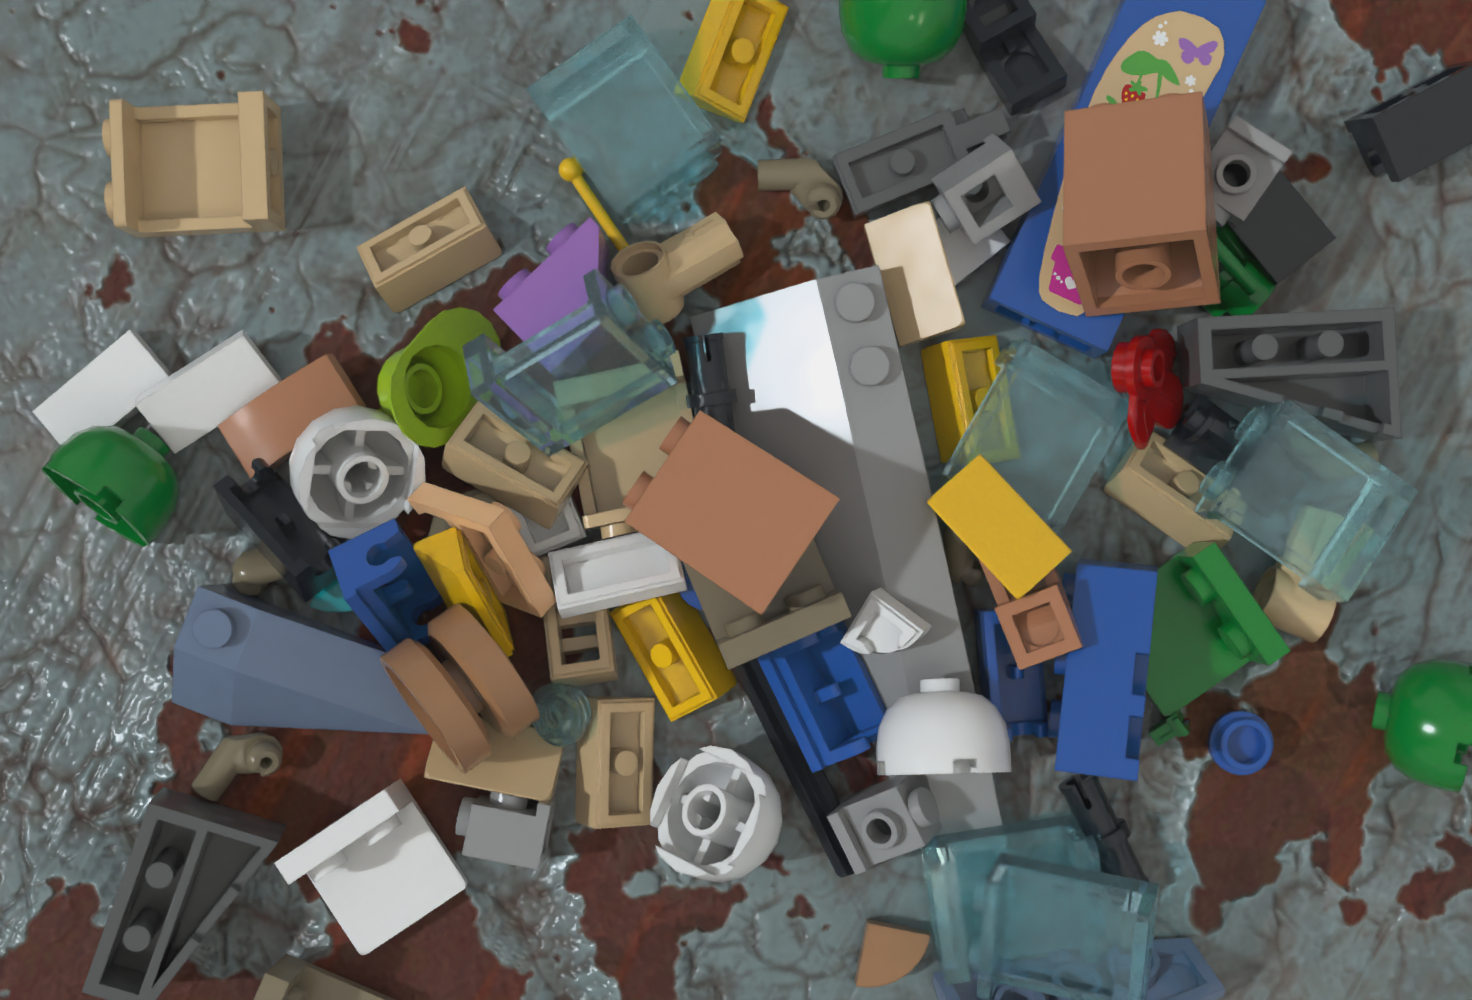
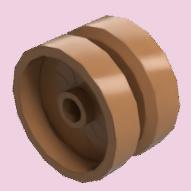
M457 603L428 622L430 642L442 663L421 642L410 638L404 639L380 656L379 660L389 679L426 732L450 762L461 773L466 774L492 755L491 738L478 713L494 730L511 738H515L539 720L540 714L532 695L504 651L473 615Z

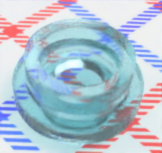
M550 683L534 693L533 699L539 710L540 719L533 723V726L546 742L553 746L566 747L575 743L583 736L591 720V707L587 697L579 688L570 684Z

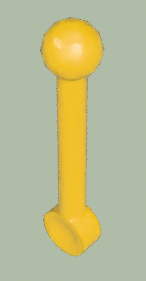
M573 157L564 159L558 167L560 177L564 181L572 182L618 252L629 246L583 178L581 162Z

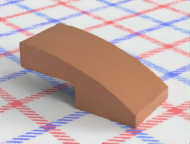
M330 353L311 362L256 397L219 424L218 428L251 479L255 474V471L251 468L254 459L262 458L272 469L276 468L291 456L297 438L313 420L333 409L356 405L366 407L334 354Z
M979 559L997 603V606L994 608L1019 670L1083 647L1076 621L1056 567L1018 600Z

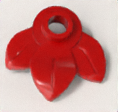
M1161 328L1152 329L1148 335H1136L1130 342H1119L1112 356V383L1118 393L1129 395L1128 429L1135 446L1139 450H1144L1147 447L1154 425L1163 429H1173L1179 422L1183 409L1184 395L1182 384L1179 378L1172 373V367L1177 355L1175 341L1167 330Z

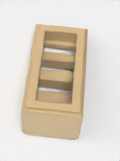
M548 555L540 556L538 558L547 570V574L544 577L555 594ZM556 602L543 616L550 679L554 686L558 689L618 680L609 608L562 619ZM596 624L597 634L563 639L562 629ZM599 650L600 659L566 664L565 655Z

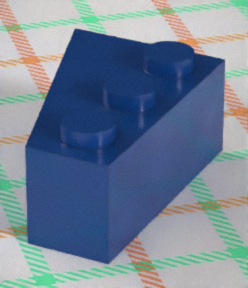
M1080 558L1077 562L1076 573L1064 572L1062 585L1076 621L1083 647L1055 657L1054 674L1065 675L1062 700L1052 699L1049 717L1048 737L1058 738L1055 771L1138 781L1158 566Z

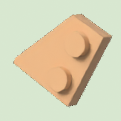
M423 482L407 498L410 505L419 515L423 513L434 515L444 519L451 528L456 526L457 530H461L501 603L540 618L556 603L555 594L544 577L547 574L546 567L527 547L519 533L521 529L520 521L505 505L499 502H492L490 504Z

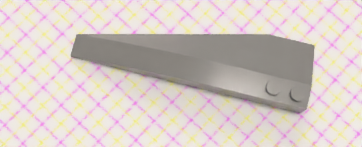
M879 265L814 279L690 317L694 336L702 335L706 361L704 335L720 332L724 334L723 346L729 389H736L737 402L731 403L735 432L840 498L813 539L835 590L842 592L852 617L843 620L847 629L851 626L870 593L880 587L932 625L930 630L920 640L898 652L887 654L859 653L886 710L898 698L920 693V680L958 678L960 679V692L975 694L936 512L927 503V500L932 496ZM875 741V742L872 743L873 746H874V748H875V750H876L877 741ZM972 772L916 775L921 786L926 787L932 793L938 806L939 822L942 828L924 848L952 903L957 905L1016 891L992 773ZM888 775L889 779L898 776V775Z

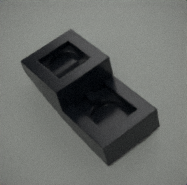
M967 0L963 32L988 80L1010 116L1066 87L1067 73L1035 27L1036 12L1028 0Z

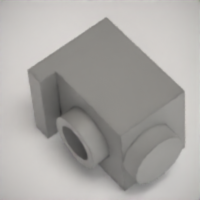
M1238 116L1234 117L1211 151L1215 220L1218 227H1223L1227 220L1236 226L1244 222L1293 152ZM1229 164L1243 166L1247 172L1246 183L1239 187L1227 184L1223 178L1224 168Z
M994 132L983 139L985 144L931 179L940 195L930 200V203L950 234L960 228L974 245L1041 203L1014 152ZM982 183V187L978 193L972 196L965 195L967 192H969L970 190H972L973 188Z
M898 775L850 794L827 816L855 875L867 871L873 865L925 847L942 828L939 822V810L935 798L926 787L921 786L916 775Z
M491 791L490 796L481 794L477 799L464 796L459 808L455 831L456 835L465 836L462 856L539 870L546 859L558 796L554 795L550 802L539 801L538 805L528 803V798Z

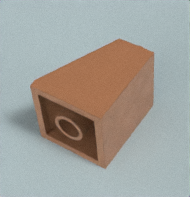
M1202 91L1185 94L1169 93L1157 98L1116 104L1100 103L1088 108L1064 111L1063 249L1086 317L1221 303L1210 132Z
M701 410L691 423L681 416L659 448L668 455L655 477L643 471L624 498L622 504L632 510L624 522L762 615L840 498Z

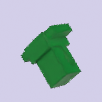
M1178 710L1150 727L1149 735L1157 746L1162 745L1176 735L1178 738L1181 736L1185 737L1190 734V718L1185 717L1181 710Z

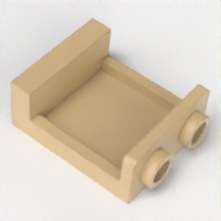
M264 91L237 92L238 103L135 107L125 99H110L109 119H105L102 124V141L107 155L111 157L112 182H107L105 185L104 203L107 214L113 220L114 226L136 238L285 231L281 107Z
M679 350L552 377L556 400L562 407L571 453L589 463L578 483L584 516H582L584 529L600 528L602 539L639 532L624 522L632 510L624 506L622 502L643 471L655 477L668 455L659 448L677 420L682 416L691 423L694 419L692 408H687L686 395L689 394Z

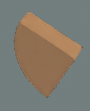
M866 918L854 980L856 987H880L893 983L907 975L922 959L931 937L929 931Z

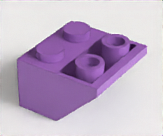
M591 217L580 227L573 222L559 231L546 247V251L550 256L532 273L527 268H524L511 277L498 293V296L503 301L493 309L557 376L572 373L608 338L610 250L600 227Z

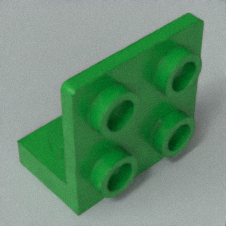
M1193 542L1158 566L1146 694L1162 715L1171 716L1249 661L1270 666L1291 651L1215 542Z

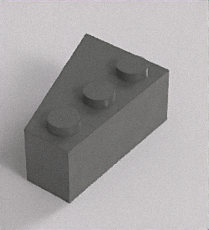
M1395 307L1198 317L1177 326L1179 376L1183 390L1297 422L1313 423L1319 428L1366 441L1377 442L1402 439Z
M163 787L148 804L82 993L106 1000H156L214 923L236 898L260 864L278 844L287 825Z

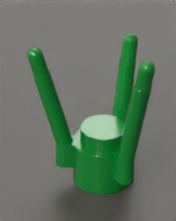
M1226 223L1223 227L1216 226L1218 261L1221 263L1219 265L1221 303L1201 306L1213 317L1222 316L1226 311L1231 316L1251 315L1270 297L1276 285L1262 272L1264 270L1262 266L1246 251Z

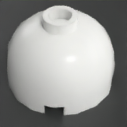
M359 405L333 409L313 420L297 438L289 460L291 487L308 518L316 522L329 535L353 539L393 518H397L403 510L409 514L413 507L407 498L426 481L425 458L419 446L402 433L396 421L380 410Z
M960 679L920 680V693L898 698L886 710L878 727L876 745L877 775L1011 772L1010 742L1006 723L1000 712L983 695L960 692Z
M710 745L700 748L704 753L695 755L689 761L680 758L670 766L656 788L650 809V825L658 828V839L662 847L656 846L660 857L675 871L703 880L725 882L746 876L767 860L778 843L783 823L780 795L771 777L746 756L732 749Z

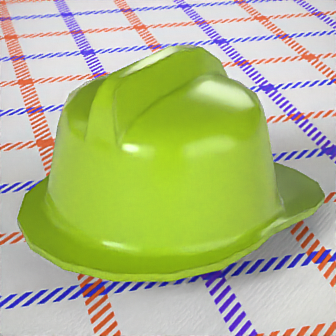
M463 307L444 310L430 320L407 347L395 352L383 364L377 381L379 410L394 419L402 433L415 444L430 448L445 445L478 400L483 402L490 394L499 378L502 362L500 339L492 323L475 310Z

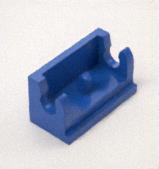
M395 518L328 550L344 600L386 652L406 638L421 642L423 645L430 643L428 624L417 625V619L421 613L434 609L444 600L413 549V543Z
M995 607L973 609L980 695H983L997 707L1006 723L1009 741H1013L1014 736L1034 735V737L1038 738L1049 736L1043 662L1019 670L995 612Z
M844 621L757 657L812 773L870 749L869 743L877 741L878 727L886 712L884 703L860 654L840 643L848 630Z

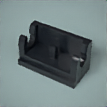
M1472 60L1452 64L1344 121L1348 132L1352 133L1367 168L1374 177L1386 172L1391 182H1401L1472 144Z
M1229 164L1223 170V178L1230 186L1239 187L1246 183L1247 172L1239 164ZM1280 170L1244 222L1239 226L1234 225L1228 220L1226 222L1267 272V276L1275 285L1279 284L1336 239Z
M256 458L252 461L251 465L255 474L247 483L240 486L233 478L227 475L214 484L213 487L227 516L306 603L337 579L328 550L342 543L336 536L329 535L316 522L308 518L294 495L292 488L277 472H274L264 459Z

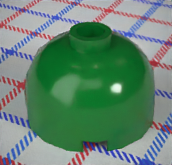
M839 0L841 32L849 49L862 61L882 65L883 78H919L921 65L941 61L955 48L963 32L967 12V0Z
M92 426L74 433L50 456V460L42 468V472L48 480L76 505L82 501L87 507L98 514L94 518L95 520L140 547L149 546L165 529L175 512L180 491L177 474L164 459L170 452L169 447L159 437L143 427H138L133 434L117 426Z
M1431 659L1414 663L1399 674L1391 693L1378 691L1371 728L1384 731L1383 739L1386 756L1393 767L1410 780L1449 792L1459 793L1461 791L1468 768L1467 765L1461 764L1462 755H1466L1469 746H1472V663L1445 659Z

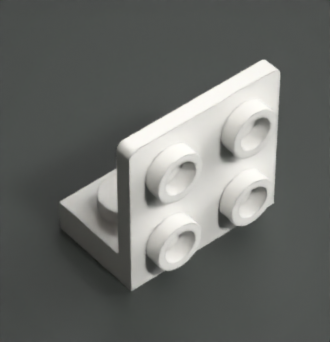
M401 778L274 863L288 885L303 875H308L360 955H367L464 890L468 884L467 878Z

